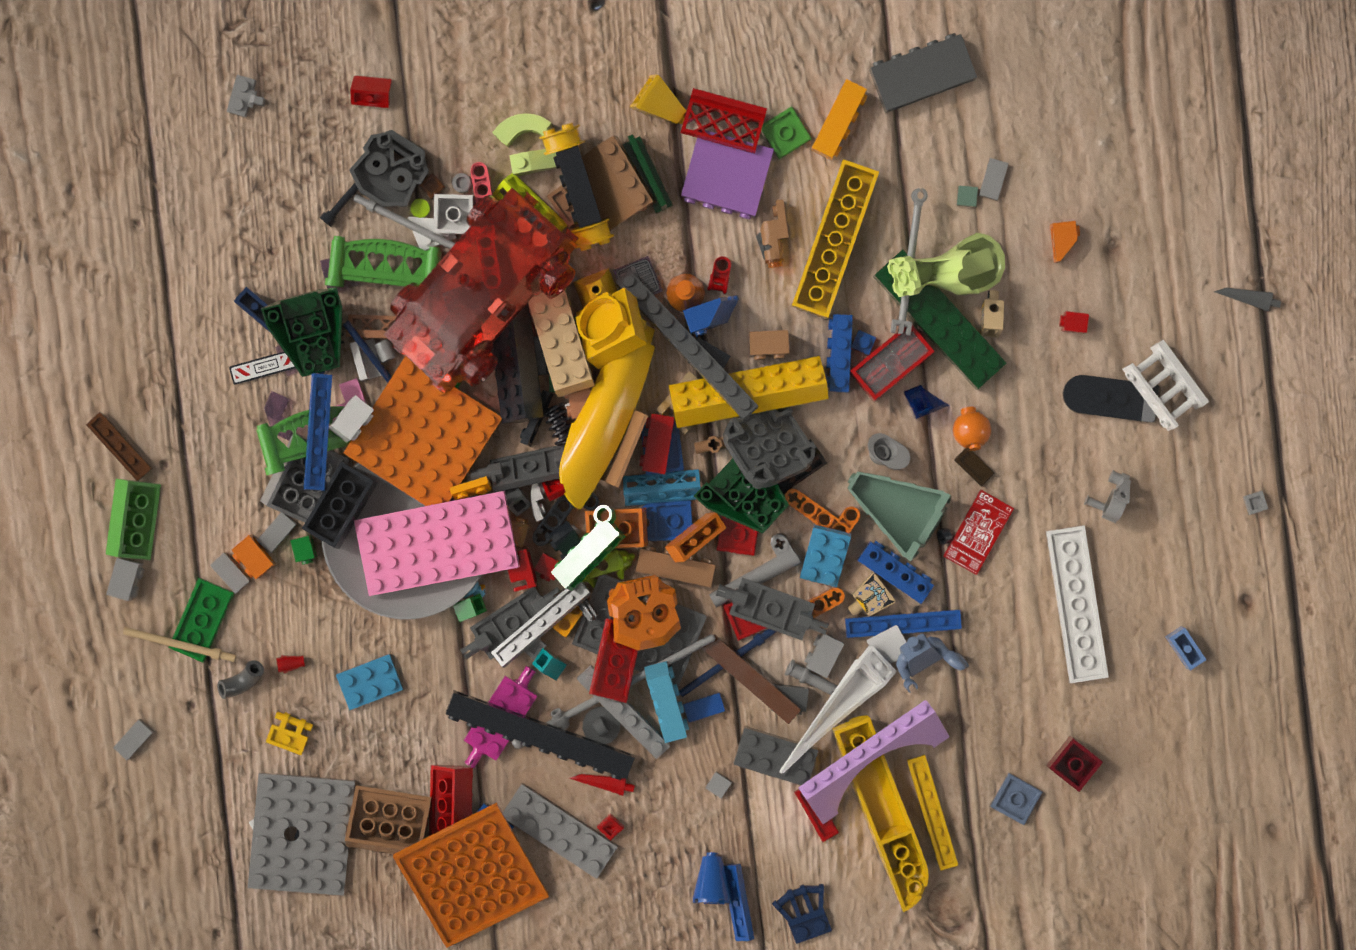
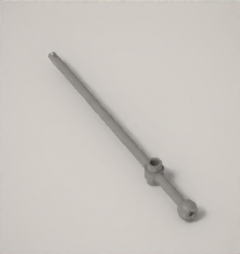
M711 634L658 663L667 661L669 666L714 642L715 636ZM645 670L632 677L631 685L646 678ZM593 697L566 712L561 711L560 708L554 709L551 712L552 719L546 723L566 729L570 725L569 718L596 705L599 701ZM516 739L511 741L516 749L524 747L521 745V741Z

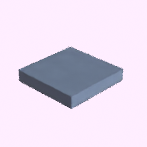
M1008 773L990 807L1025 825L1043 792Z

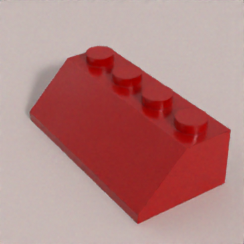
M431 765L430 797L432 799L430 805L429 836L472 815L473 767Z

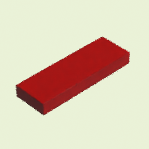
M799 789L794 791L822 842L839 833L832 819L822 824Z

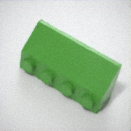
M116 479L106 555L151 560L161 484Z

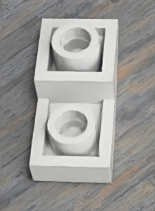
M542 482L532 484L531 488L532 509L536 522L544 519V514H546L543 504L538 503V500L543 499V494L546 493Z

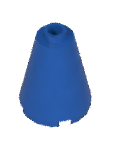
M708 852L707 856L702 857L693 895V903L731 904L722 857L718 856V853Z

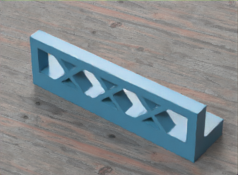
M699 469L666 472L665 474L623 476L625 506L697 500L694 495L700 490ZM696 476V481L687 482L685 480L687 477ZM672 478L675 479V480H677V481H675L674 483H671V484H668L667 482H665V481H667L668 479H672ZM650 480L657 482L655 485L646 484ZM628 482L638 483L636 487L627 488Z

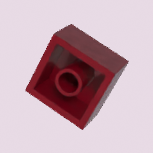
M1069 736L1046 766L1080 792L1103 761Z

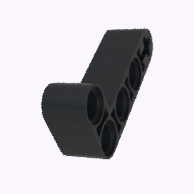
M592 492L590 496L596 499V504L593 507H589L585 503L583 508L587 510L596 509L600 503L599 497ZM565 495L557 499L534 531L532 539L536 545L543 546L551 540L550 532L548 531L544 536L546 541H538L537 533L541 534L545 530V528H542L543 524L547 529L554 531L562 525L574 508ZM562 500L569 503L567 511L559 509V503ZM550 516H555L558 519V524L555 527H551L548 524Z

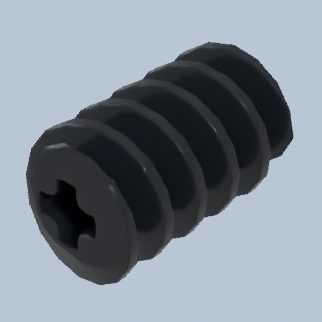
M563 402L546 409V412L543 414L544 417H549L546 424H552L549 431H555L552 438H558L555 445L566 443L572 424H566L570 417H563L567 412L566 409H560L564 405Z

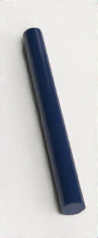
M349 320L343 324L345 329L388 383L392 378L391 374Z

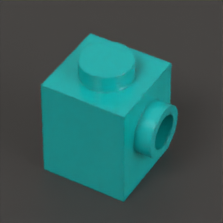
M543 648L532 663L540 672L556 681L567 666L559 657Z

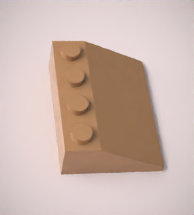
M611 136L582 156L601 219L609 218L607 223L610 231L656 203L655 198L618 136Z
M634 410L621 442L600 480L619 488L648 415Z
M356 785L345 836L346 846L395 854L425 839L432 798Z

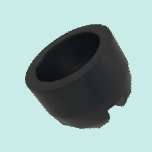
M948 528L937 531V539L942 545L951 542L954 535L951 534V530Z

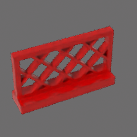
M693 88L680 133L755 154L767 108ZM692 106L701 107L703 112L695 115L692 111ZM717 111L722 117L713 120L709 113ZM706 115L710 123L702 126L698 118ZM735 116L739 118L740 122L732 125L728 118ZM725 120L729 128L720 131L717 123ZM695 121L699 128L690 130L686 126L688 123ZM753 121L759 123V126L751 131L747 123ZM743 125L747 133L739 136L735 129ZM713 126L717 133L709 135L705 129ZM730 131L736 137L731 141L724 137V134ZM750 136L754 142L753 147L745 145L742 139Z

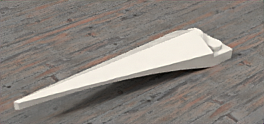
M869 645L859 659L853 662L780 769V773L786 772L826 733L882 689L897 672L873 646Z

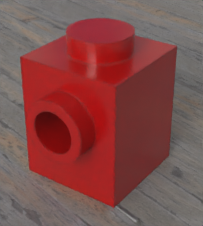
M544 552L534 570L541 574L539 577L548 582L551 579L555 581L556 578L551 572L555 569L554 566L559 560Z

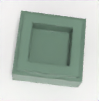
M958 186L957 206L976 207L978 187Z

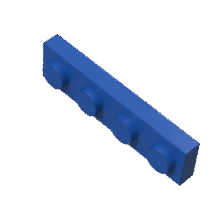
M741 864L724 865L731 898L729 907L735 940H754Z

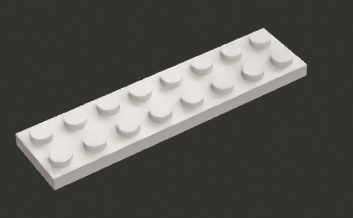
M1085 525L1046 531L1069 683L1108 678Z

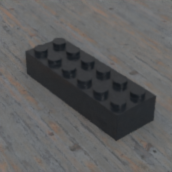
M509 303L515 311L506 321L499 319L487 310L489 312L488 320L495 325L490 334V340L493 342L494 348L492 356L496 364L495 378L502 424L522 423L544 417L528 303Z

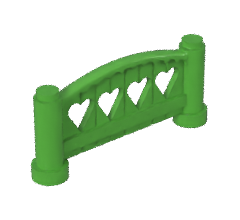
M334 236L331 243L328 278H325V285L344 287V281L351 280L421 288L420 296L439 298L440 290H438L442 255V252H440L441 248L429 246V250L426 251L395 240L363 239L346 242L345 237ZM355 250L357 253L359 251L365 253L364 259L356 268L349 257V252ZM371 252L376 255L379 253L384 255V260L375 271L368 259V255ZM391 254L395 257L398 255L403 257V262L395 272L392 271L387 261L388 255ZM408 257H413L414 259L419 257L422 259V264L414 274H412L406 263Z
M330 406V425L345 406ZM309 410L289 416L271 427L268 423L257 426L258 430L256 431L267 467L264 468L266 476L285 471L283 464L285 462L306 457L307 443L297 435L296 429L298 427L304 428L305 425H308ZM329 429L327 451L348 446L350 441L345 442ZM292 431L293 436L289 448L278 439L277 435L279 432Z

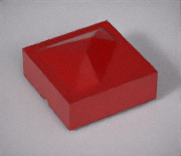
M610 813L597 825V829L611 841L624 829V825Z

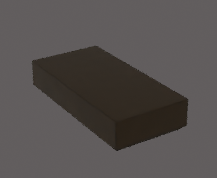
M965 448L954 459L981 487L995 474L970 449Z

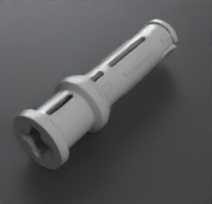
M792 659L785 671L786 676L790 675L798 679L800 683L806 682L832 695L837 685L810 672V669L796 664L795 660Z

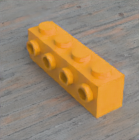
M848 79L845 80L811 151L829 160H832L833 156L838 157L842 149L839 144L842 139H847L851 131L848 129L850 122L855 123L859 115L857 109L859 105H864L868 97L865 94L866 88Z

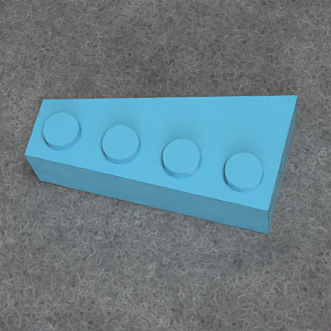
M667 661L644 667L646 681L650 689L651 698L654 700L653 703L664 742L668 743L686 738V730H689L687 719H683L681 713H684L682 701L678 702L676 697L680 694L677 684L673 685L672 678H675L673 668L668 667Z

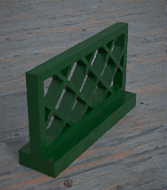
M633 134L628 136L629 142L623 144L655 198L656 203L652 207L655 213L658 214L672 207L673 204L641 137L634 138Z

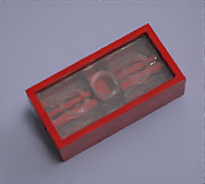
M913 325L910 336L905 334L906 327H904L903 334H898V332L850 370V375L874 403L934 354L935 351Z

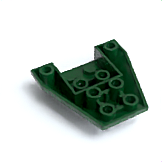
M337 288L314 290L281 299L261 308L268 330L302 377L340 367L342 303Z
M733 458L709 484L706 482L694 495L708 510L762 534L789 506L778 484L761 489L754 488L745 478Z

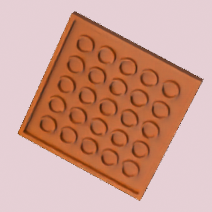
M405 356L372 407L374 409L371 413L373 418L367 425H362L359 428L362 432L355 440L350 441L343 453L425 506L450 502L453 497L450 487L460 485L501 423L502 418L429 370H423L412 359Z
M497 803L393 854L396 864L446 948L549 897L546 888Z

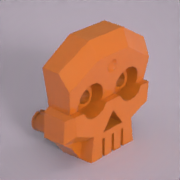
M656 575L618 582L615 589L612 588L609 591V598L607 600L609 616L614 618V641L639 651L665 645L681 629L675 609L678 604L675 589L663 583ZM644 596L642 602L637 597ZM657 609L661 610L659 615H656ZM633 615V620L629 622L628 617Z

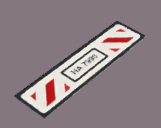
M280 352L230 366L229 370L233 384L236 385L294 369L295 366L285 352Z

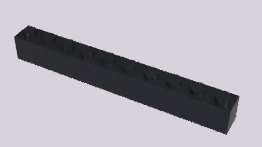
M453 690L446 709V715H449L448 718L456 722L463 720L467 722L466 725L472 728L479 726L485 728L484 731L489 734H502V738L513 741L516 739L521 741L523 746L529 748L532 746L538 747L539 751L545 754L555 753L557 758L565 761L569 758L574 760L576 765L581 767L591 766L594 771L601 774L604 771L611 774V777L618 780L628 778L635 759L634 754Z

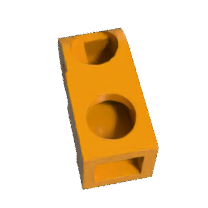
M579 606L560 620L552 629L566 638L583 614Z

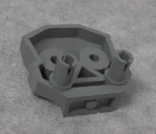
M393 130L373 134L363 147L364 154L349 169L353 180L361 194L380 206L407 207L415 187L422 184L429 172L425 159V150ZM394 152L404 158L394 162ZM379 161L380 166L374 167L373 162ZM399 176L405 178L403 183L398 182L397 178Z

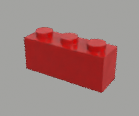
M651 414V417L647 418L645 428H648L649 432L648 436H644L642 445L646 450L645 455H641L639 466L643 467L642 471L666 473L675 417Z

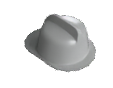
M882 433L874 434L869 438V456L877 465H885L891 469L900 470L909 464L910 453L899 442Z

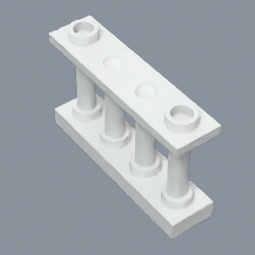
M1161 340L1150 348L1153 352L1150 357L1137 367L1133 363L1123 368L1126 378L1134 384L1159 418L1160 424L1167 431H1170L1179 426L1175 419L1189 408L1194 407L1196 410L1206 405L1209 401L1166 342ZM1159 360L1164 366V370L1147 382L1141 372ZM1171 376L1176 385L1159 398L1152 388L1166 377ZM1182 391L1187 401L1170 413L1164 404Z

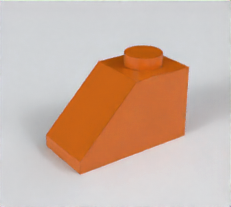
M1076 221L1052 223L1050 225L1054 263L1060 262L1078 240L1080 228L1079 225H1076Z

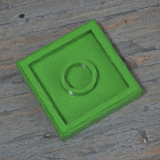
M792 106L765 122L761 130L779 160L812 140Z

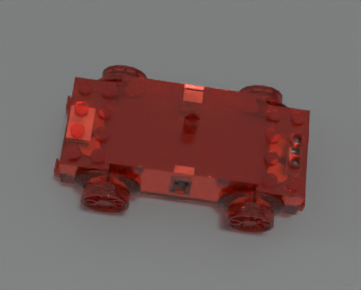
M511 188L501 200H498L493 195L485 196L479 200L467 216L466 222L470 226L469 229L420 285L418 283L407 285L395 296L390 305V310L396 318L394 324L384 335L394 344L392 347L400 354L406 355L433 381L432 384L442 393L446 390L451 391L457 383L466 381L471 387L478 386L484 382L498 364V358L492 353V343L534 295L543 293L548 299L555 298L569 286L575 276V270L569 265L570 254L578 246L575 242L579 238L568 228L567 232L564 233L537 209L535 205L538 201L528 192H526L527 195L524 197L514 188Z

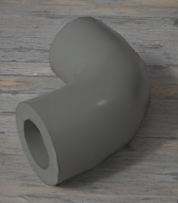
M255 660L249 661L244 670L239 674L219 680L217 688L222 699L242 694L256 685L264 673L262 663Z

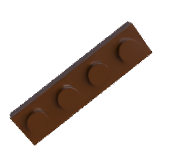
M99 412L86 424L136 481H140L153 469L102 412Z

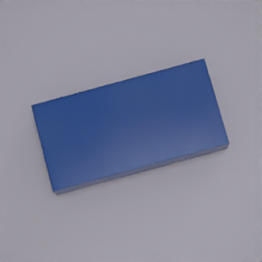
M720 693L683 704L689 723L725 711Z

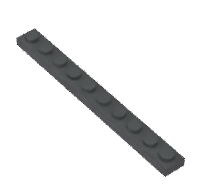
M630 270L615 281L619 289L626 288L637 298L639 310L743 420L758 409V405Z

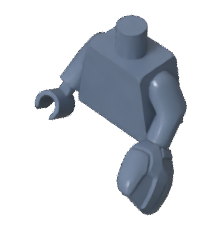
M924 634L910 637L907 643L900 647L901 654L896 662L902 679H905L903 685L908 692H910L909 686L912 684L916 690L918 689V685L913 679H910V676L913 677L942 658L957 670L961 671L969 667L965 658L961 654L949 650L940 638L926 637Z

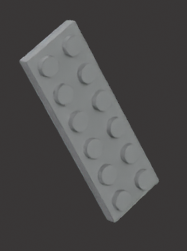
M523 783L503 812L507 821L596 879L618 847Z

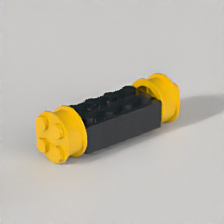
M573 122L562 125V129L555 131L554 128L543 131L544 135L540 136L539 139L543 140L546 149L544 155L556 152L557 156H554L553 159L556 168H561L562 175H559L562 187H567L568 190L565 196L568 206L572 205L574 212H571L574 225H579L569 230V233L573 234L576 245L574 249L580 248L581 251L591 249L592 244L599 243V245L609 243L610 238L614 237V234L610 233L607 222L609 218L601 219L581 157L578 145L585 143V141L580 138L578 131L580 125H573Z

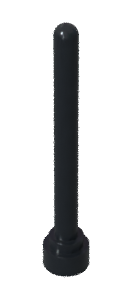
M374 161L373 166L379 167L380 162ZM355 182L330 211L323 212L319 217L328 226L332 227L337 218L336 215L358 191Z

